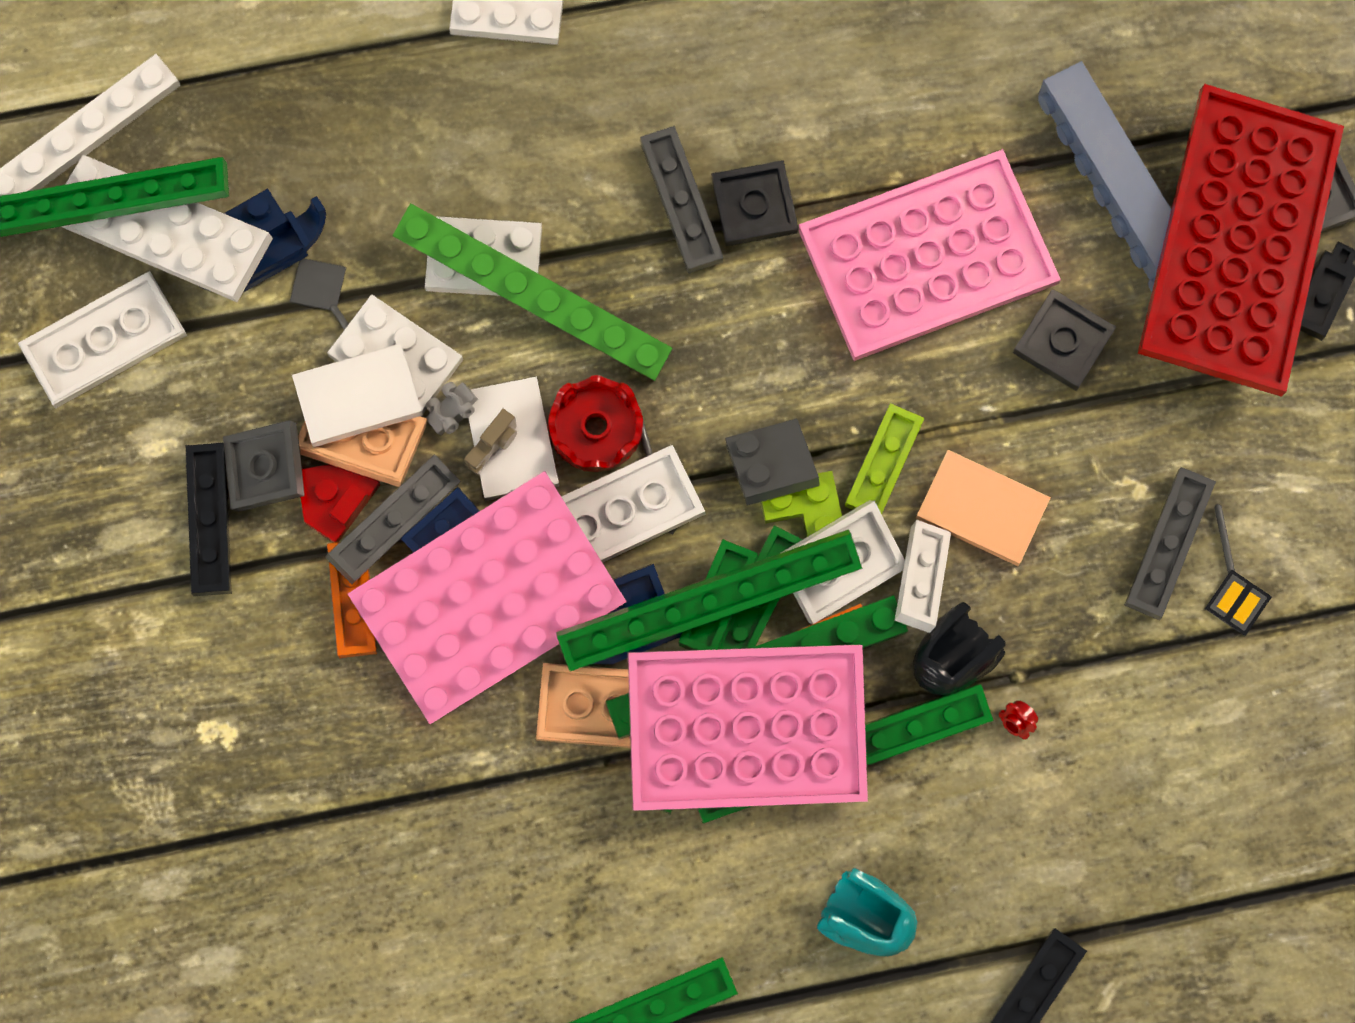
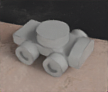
M453 382L446 383L441 389L446 398L440 402L438 398L434 397L425 405L430 412L426 417L427 421L439 435H442L444 432L447 434L453 433L459 426L457 422L470 417L475 411L472 405L478 398L463 382L458 387Z

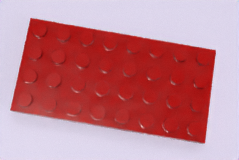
M1205 83L1203 84L1198 95L1138 354L1280 397L1287 392L1344 126Z

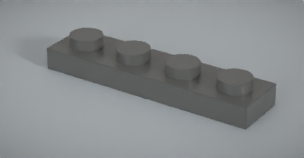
M675 126L641 136L640 143L688 274L723 263L722 252Z
M434 454L334 547L325 558L351 584H354L461 481Z
M1183 467L1179 468L1124 606L1157 620L1163 617L1216 481Z

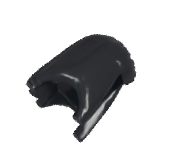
M965 602L956 605L944 616L937 619L936 627L930 633L927 632L913 659L914 677L920 687L932 694L947 696L962 691L991 672L1005 655L1003 648L1006 646V642L998 635L994 639H988L989 635L981 627H978L977 621L969 618L968 612L971 608Z

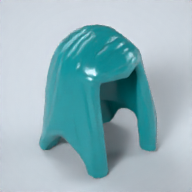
M857 868L845 871L834 887L835 893H831L826 902V907L822 910V919L819 920L817 929L837 944L866 954L888 957L905 951L915 939L918 924L915 911L897 893L874 876L866 874Z

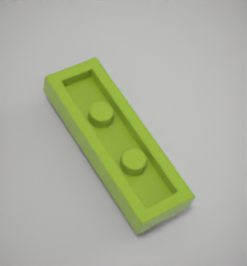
M890 403L845 502V507L854 510L871 500L875 501L880 513H883L925 419L924 417Z

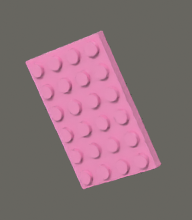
M1003 149L799 224L798 231L853 361L1056 286L1061 280Z
M545 471L348 593V596L429 724H432L557 646L559 641L556 632L604 616L626 603L624 596Z
M862 645L628 653L632 809L634 811L868 802Z

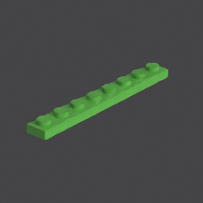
M411 203L392 235L396 239L654 381L673 349Z

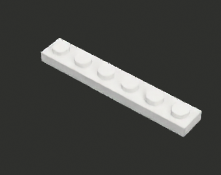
M157 54L153 55L1 167L0 196L42 189L77 163L82 155L86 156L181 86L178 79Z

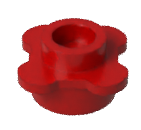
M1022 701L1008 703L1006 711L1001 710L998 714L1004 727L1012 735L1027 739L1030 736L1029 732L1037 730V714L1028 704Z

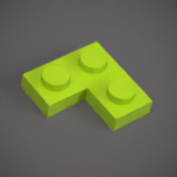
M833 471L818 473L820 486L762 501L761 506L765 524L802 517L806 537L842 517Z

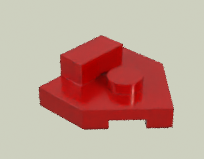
M330 464L302 469L305 496L300 498L304 522L332 543L339 542L380 487V482Z

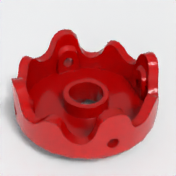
M599 375L590 376L578 383H566L556 395L548 419L550 438L555 450L563 460L583 471L603 472L619 467L634 454L642 438L643 416L633 390L623 382H615ZM593 417H599L606 422L607 428L602 434L592 435L585 428L586 422Z

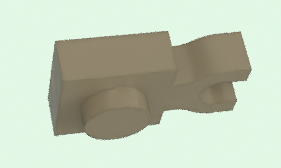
M504 408L499 412L480 436V441L464 458L466 462L465 467L478 475L492 455L494 456L500 448L505 450L509 447L517 435V431L514 430L517 427L515 416Z

